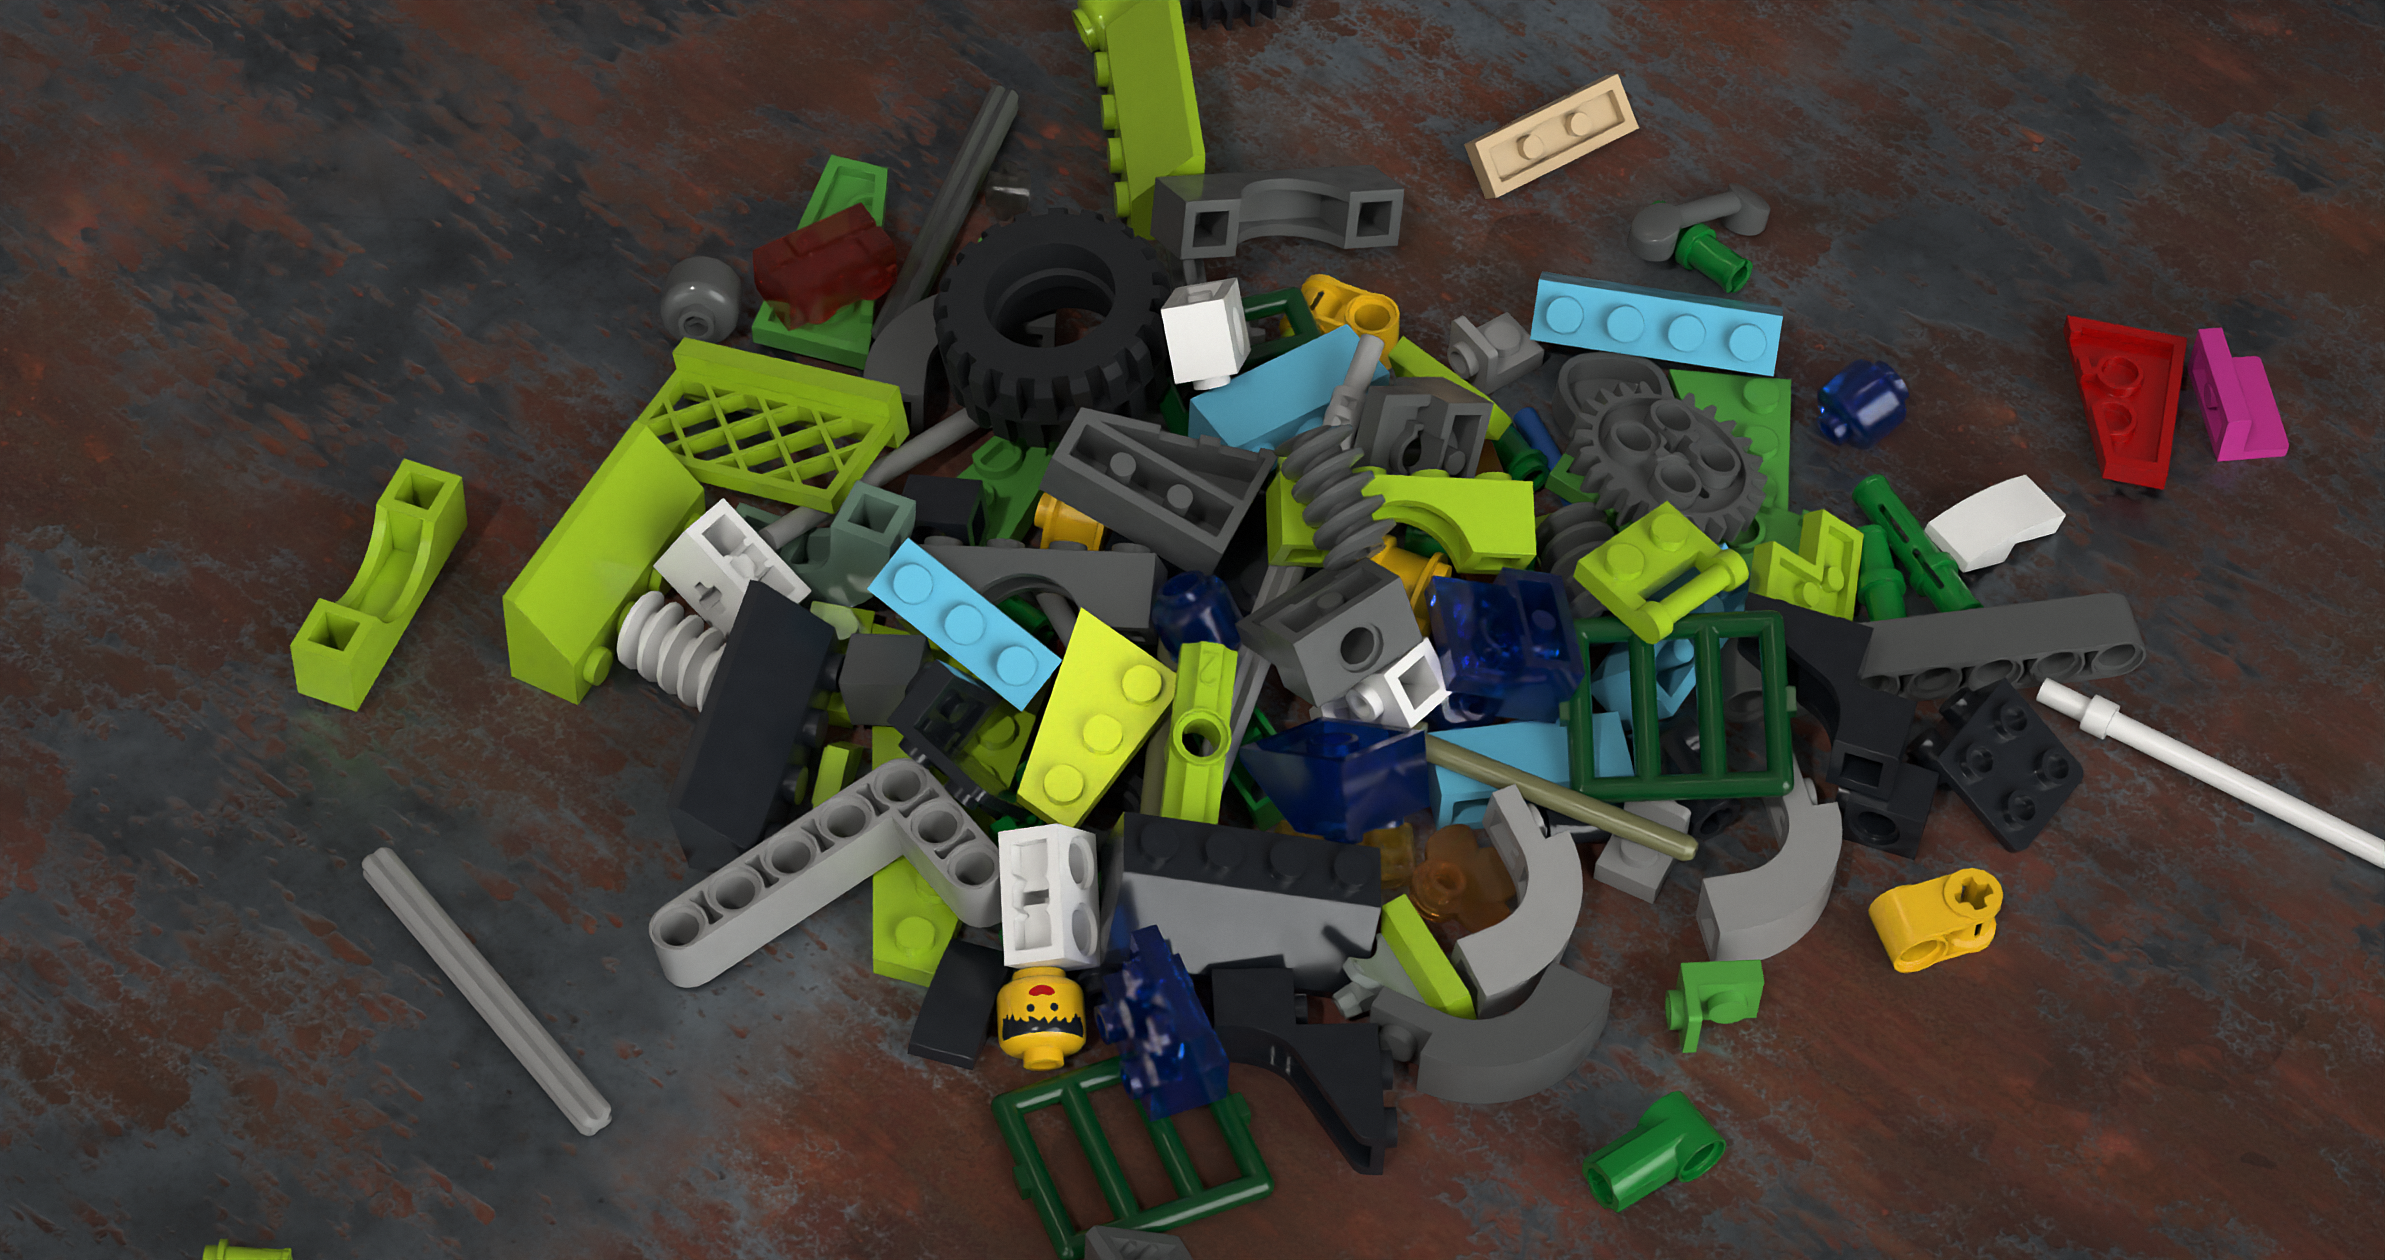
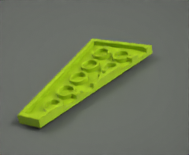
M875 623L872 625V634L910 635L907 631ZM928 638L934 661L938 659L980 679ZM1055 670L1022 712L1004 698L963 748L1012 793L1017 783L1015 775L1018 766L1026 760L1055 684ZM872 725V771L890 760L910 758L898 746L904 736L893 726ZM932 766L929 769L930 773L944 787L949 778ZM952 796L989 837V825L997 820L979 807L975 811L969 809ZM902 855L873 874V973L929 987L951 938L957 939L963 921L957 917L908 859Z

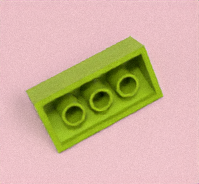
M1140 0L1105 27L1104 52H1094L1096 87H1107L1108 93L1107 95H1101L1100 98L1103 130H1113L1114 138H1107L1109 173H1120L1121 182H1114L1116 218L1126 217L1127 224L1133 228L1135 237L1139 235L1146 240H1156L1150 235L1156 177L1200 175L1205 173V150L1180 0Z
M636 420L633 422L502 597L511 676L576 705L581 702L592 685L599 686L606 679L613 663V657L617 652L620 630L633 605L641 596L650 591H659L664 596L671 589V584L653 565L687 528L706 513L704 488L647 425Z

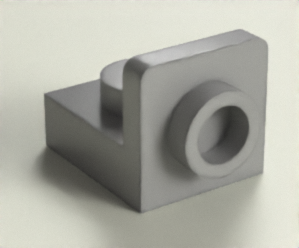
M1508 312L1477 328L1462 315L1451 322L1447 356L1454 372L1462 379H1468L1476 389L1487 396L1541 367L1544 349L1535 340H1530V335Z
M1674 800L1625 802L1624 810L1682 833H1688L1691 811L1677 804ZM1612 834L1595 864L1593 879L1653 904L1678 859Z

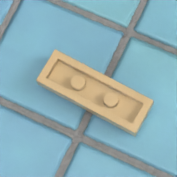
M1612 74L1597 79L1465 143L1464 146L1485 199L1498 198L1639 127L1619 75Z

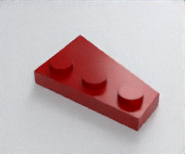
M2067 315L2063 333L2102 478L2164 490L2169 470L2188 337Z

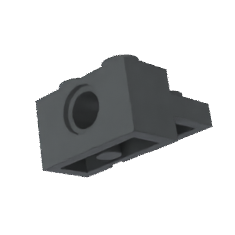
M1398 377L1396 386H1369L1354 448L1361 447L1365 455L1350 468L1352 470L1358 467L1375 466L1385 469L1387 475L1411 476L1414 472L1420 470L1439 469L1448 472L1450 478H1474L1494 403L1444 377Z
M1367 557L1347 569L1328 572L1323 568L1235 623L1242 644L1277 667L1283 686L1316 708L1342 698L1352 686L1382 667L1391 664L1401 655L1424 641L1400 576Z

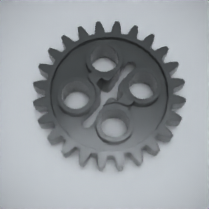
M1640 381L1635 392L1623 382L1617 384L1613 393L1601 388L1594 400L1587 398L1567 435L1571 440L1565 452L1575 458L1569 468L1570 473L1585 476L1579 489L1584 493H1598L1601 496L1595 506L1598 511L1613 508L1619 512L1615 523L1619 527L1630 521L1635 523L1668 501L1715 544L1718 545L1721 538L1732 543L1735 541L1740 530L1746 532L1766 497V493L1762 489L1768 480L1766 475L1757 472L1763 462L1762 457L1747 454L1753 442L1751 438L1734 437L1732 435L1737 424L1734 420L1718 422L1714 419L1717 407L1710 405L1703 410L1695 407V397L1690 392L1685 395L1682 401L1675 399L1669 385H1664L1660 394H1654L1645 381Z

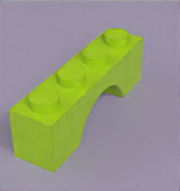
M405 458L403 459L376 504L375 520L369 547L353 583L347 592L335 603L319 598L290 645L298 693L357 712L468 525L461 476Z
M1375 466L1352 469L1353 473L1372 471L1375 479L1361 491L1363 497L1382 494L1386 500L1372 514L1374 520L1393 518L1395 522L1409 524L1425 531L1445 549L1457 573L1520 575L1537 555L1533 481L1512 480L1511 475L1503 472L1482 473L1474 478H1450L1448 472L1439 469L1420 470L1414 472L1411 476L1387 475L1385 469ZM1280 470L1266 491L1268 565L1324 567L1323 561L1325 556L1331 550H1318L1315 547L1312 538L1320 527H1310L1305 524L1302 513L1309 504L1297 503L1291 494L1292 488L1298 480L1286 479Z

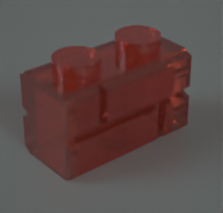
M861 202L753 250L754 283L756 289L770 308H774L776 316L788 331L807 323H824L838 309L862 298L864 300L877 299L891 285L897 283L896 249L894 243L880 226L877 227L875 219Z

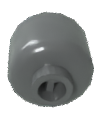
M701 255L687 257L678 262L666 277L659 312L664 327L674 338L680 341L687 337L718 344L727 339L737 325L741 307L743 287L740 277L730 265L714 257Z

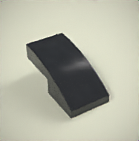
M951 938L924 998L909 1041L907 1054L973 1070L991 1035L993 1015L997 1007V994L1005 984L1009 983L1013 974V967L1004 966V951Z

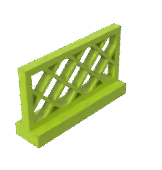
M684 337L672 352L676 370L636 420L647 425L657 437L674 431L677 441L665 444V446L698 482L831 514L837 512L849 495L855 482L862 478L884 446L898 449L910 433L899 386ZM683 395L684 399L700 402L678 411L673 409ZM739 411L754 416L728 424L724 415ZM716 418L719 427L687 438L685 437L683 428ZM794 424L807 427V429L782 437L778 427ZM762 432H770L773 440L740 451L735 442ZM843 436L862 440L837 450L832 440ZM823 443L827 453L793 463L790 456L791 453ZM726 444L731 454L709 461L697 459L693 456ZM781 457L785 466L763 474L751 472L747 469L748 467ZM833 470L837 473L827 489L802 483L803 480Z

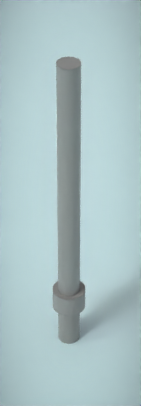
M963 408L901 445L898 449L873 462L859 481L880 488L970 434L980 426L968 417L966 408ZM842 505L835 514L800 506L761 529L758 535L776 551L836 515Z

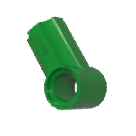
M1675 1091L1653 1103L1639 1119L1636 1128L1583 1159L1582 1173L1588 1182L1590 1193L1605 1210L1609 1208L1618 1213L1675 1177L1680 1182L1685 1183L1702 1176L1724 1154L1727 1147L1726 1140L1683 1092Z

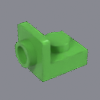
M1761 959L1680 964L1676 989L1666 990L1665 1017L1668 1030H1678L1682 1053H1696L1702 1020H1712L1716 1023L1728 1024L1738 1022L1744 1018L1757 1017L1764 986Z

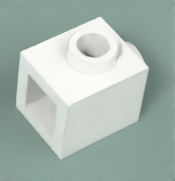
M1422 636L1424 640L1422 643L1349 689L1346 694L1347 703L1364 723L1412 728L1455 691L1428 637Z

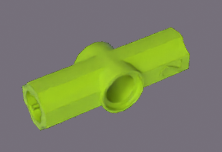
M1200 641L1191 644L1183 643L1180 646L1170 733L1164 747L1166 766L1159 815L1161 817L1218 825L1225 758L1232 741L1229 724L1238 656L1237 651L1227 648L1224 644ZM1191 733L1204 736L1209 740L1213 748V754L1206 757H1198L1191 754L1185 749L1182 743V736Z

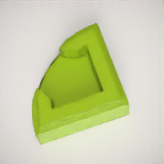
M839 741L824 747L811 802L814 804L813 808L853 784L864 746Z

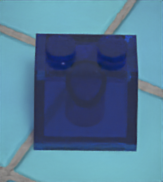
M1321 716L1239 748L1242 764L1293 829L1299 833L1324 836V840L1358 844L1364 840V833L1374 829L1399 827L1404 824V817L1430 807L1425 730Z

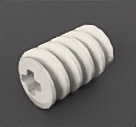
M650 591L639 598L625 618L618 636L617 655L618 660L625 667L637 669L644 679L649 682H658V685L665 692L678 695V698L685 705L698 707V711L701 713L726 643L723 645L724 634L720 629L712 627L703 632L704 621L701 617L695 614L689 615L684 619V609L680 604L672 602L664 606V596L662 593Z

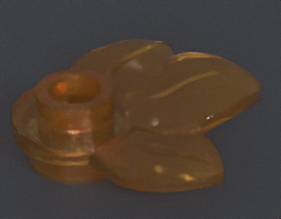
M1465 824L1447 825L1436 831L1425 844V861L1416 866L1409 879V900L1418 914L1429 921L1437 923L1447 922L1454 918L1472 934L1507 919L1511 912L1504 902L1512 898L1517 892L1512 878L1496 848L1484 847L1479 849L1472 829Z

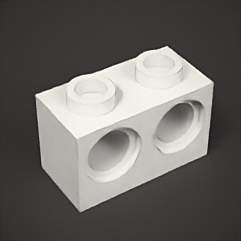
M1058 823L998 832L1004 966L1017 969L1045 966L1060 968L1064 971L1100 967V911L1096 834Z

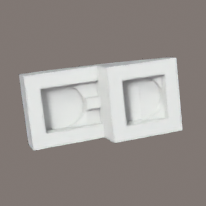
M2023 475L1993 485L1959 502L1931 520L1924 531L1943 552L1951 554L1957 562L1959 569L1964 573L2005 562L2016 543L2056 533L2066 514L2027 475Z

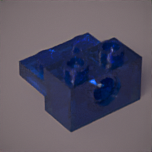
M1502 567L1493 584L1433 575L1424 591V596L1446 691L1491 697L1496 716L1555 724L1559 718V703L1567 702L1571 699L1586 674L1562 575Z
M1157 924L1132 931L1129 960L1122 963V971L1103 976L1101 1005L1094 1007V1016L1103 1042L1106 1045L1115 1043L1122 1061L1119 1062V1073L1127 1096L1132 1101L1140 1099L1149 1121L1152 1122L1226 1098L1230 1062L1194 991V984L1180 954H1170Z

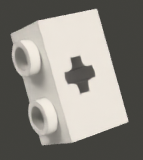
M724 498L687 528L653 565L711 628L717 627L723 632L726 643L750 580L767 584L798 605L812 591Z

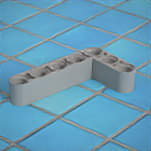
M897 758L877 767L662 906L654 913L649 923V935L666 979L675 986L683 988L698 987L712 980L902 855L908 859L960 920L969 926L978 928L991 927L1002 922L999 849L928 769L922 767L913 759Z

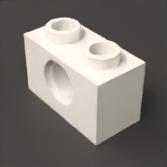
M1237 277L1175 288L1161 308L1175 384L1192 381L1194 390H1206L1231 383L1230 375L1238 374L1251 351Z

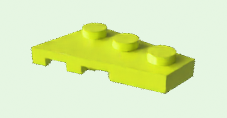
M1081 607L1017 791L1016 802L1047 824L1058 823L1078 829L1173 707L1177 673Z

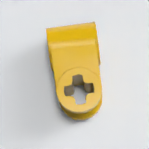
M1315 274L1308 277L1303 283L1301 291L1322 335L1348 324L1359 338L1363 334H1370L1380 338L1385 345L1379 361L1389 370L1392 365L1388 354L1399 341L1400 313L1397 304L1383 294L1371 293L1342 283L1329 275ZM1320 292L1324 293L1322 297L1318 295ZM1286 314L1283 315L1279 323L1281 335L1286 329L1291 328Z
M1976 868L1961 869L1955 873L1915 885L1908 884L1890 889L1871 903L1868 913L1894 969L1901 973H1911L1925 969L1934 963L1967 953L1979 952L1988 947L1994 939L1997 925L1995 916L2001 908L2003 891L1997 879L1985 870ZM1965 886L1963 897L1961 898L1962 887ZM1976 925H1978L1977 935H1974V934H1975V930H1976Z

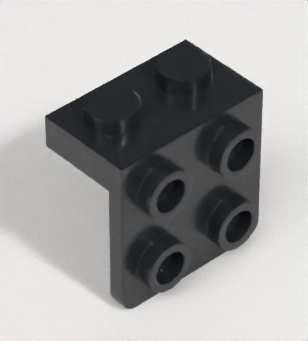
M936 659L930 667L920 670L910 680L905 689L904 700L887 719V722L904 736L898 746L922 767L929 770L933 766L949 779L944 784V788L969 809L975 811L979 807L997 821L1005 814L1023 822L1031 812L1016 802L1017 797L963 749L1004 698L984 681Z
M2006 678L1975 691H1972L1968 686L1963 687L1942 704L1939 713L1943 718L1935 728L1931 727L1925 730L1907 746L1905 754L1909 759L1905 763L1939 772L1937 785L1947 782L2006 851L2010 853L2020 852L2031 844L2083 779V768Z

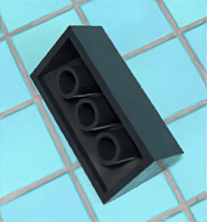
M750 580L665 806L689 868L712 873L723 868L787 826L786 821L792 804L799 805L806 793L808 785V768L806 765L812 749H819L824 743L829 723L827 707L833 692H841L838 683L846 654L842 652L835 627L760 581Z
M1126 811L1123 812L1101 846L1100 967L1211 982L1212 969L1293 968L1295 994L1333 998V994L1353 982L1342 967L1348 957L1358 959L1370 958L1381 912L1380 848Z

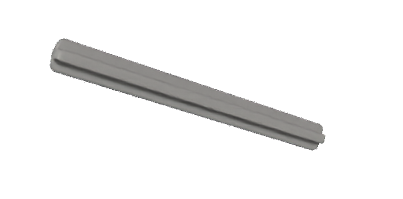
M380 847L373 854L367 855L361 863L364 869V878L577 1130L583 1135L593 1136L600 1129L607 1127L612 1120L610 1104L396 853L390 848Z

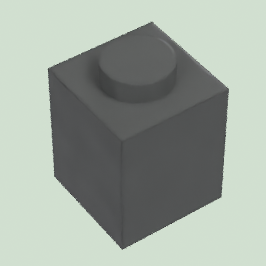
M851 634L838 683L851 725L892 726L887 722V719L904 700L905 689L908 683L920 670L930 667L934 662L927 636Z

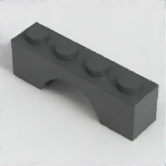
M1374 165L1156 177L1150 235L1180 260L1235 256L1238 244L1245 240L1262 236L1304 237L1327 242L1343 249L1398 246L1405 189Z
M930 536L925 538L924 544H918L995 606L1007 598L1023 592H1052L1071 600L1078 606L1079 610L1082 607L1132 643L1158 645L1160 624L1164 618L1168 570L1157 554L1151 553V549L1144 545L1118 543L1112 546V551H1088L1086 545L1078 542L1054 541L1049 544V549L1025 548V544L1020 541L995 538L988 540L986 547L963 546L962 541L945 536ZM896 613V619L910 635H924Z

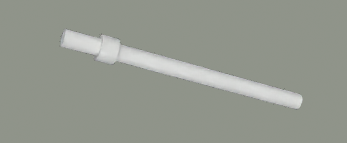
M2046 678L2041 686L2036 701L2081 722L2079 729L2102 740L2108 735L2385 870L2384 840L2120 713V705L2097 694L2091 699L2049 678Z

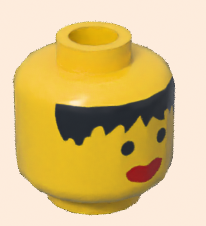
M1045 966L1021 969L1012 975V982L1005 984L997 994L998 1041L1000 1047L1007 1055L1023 1060L1025 1069L1031 1071L1059 1069L1064 1066V1057L1078 1052L1085 1044L1084 993L1077 982L1066 978L1064 970Z

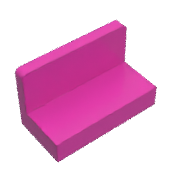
M2222 327L2198 329L2187 370L2217 462L2285 456L2289 448V442L2261 358L2258 356L2232 358Z

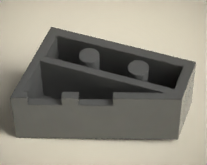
M1081 407L1051 457L1038 489L1129 540L1150 548L1151 552L1156 553L1163 559L1208 583L1278 458L1272 452L1274 450L1260 448L1259 452L1220 444L1221 438L1201 434L1199 439L1160 431L1161 425Z

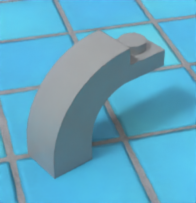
M1793 754L1794 788L1791 793L1786 796L1762 797L1780 852L1771 861L1756 869L1703 878L1696 919L1710 962L1763 960L1780 953L1796 943L1813 927L1827 905L1842 845L1841 813L1838 802L1817 804V795L1813 781L1809 777L1802 778L1795 754Z
M1516 784L1492 792L1482 824L1512 878L1517 892L1518 908L1502 922L1456 940L1449 960L1471 995L1477 1020L1495 1018L1527 1001L1551 961L1557 964L1560 963L1581 908L1583 893L1581 863L1569 830L1545 839L1546 830L1540 812L1534 804L1525 803Z

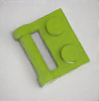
M1666 501L1578 560L1573 577L1646 643L1653 645L1671 634L1675 622L1721 590L1730 592L1746 582L1749 571L1744 559L1737 552L1728 548L1722 550L1672 504ZM1692 567H1696L1701 572L1660 602L1646 601L1647 598Z

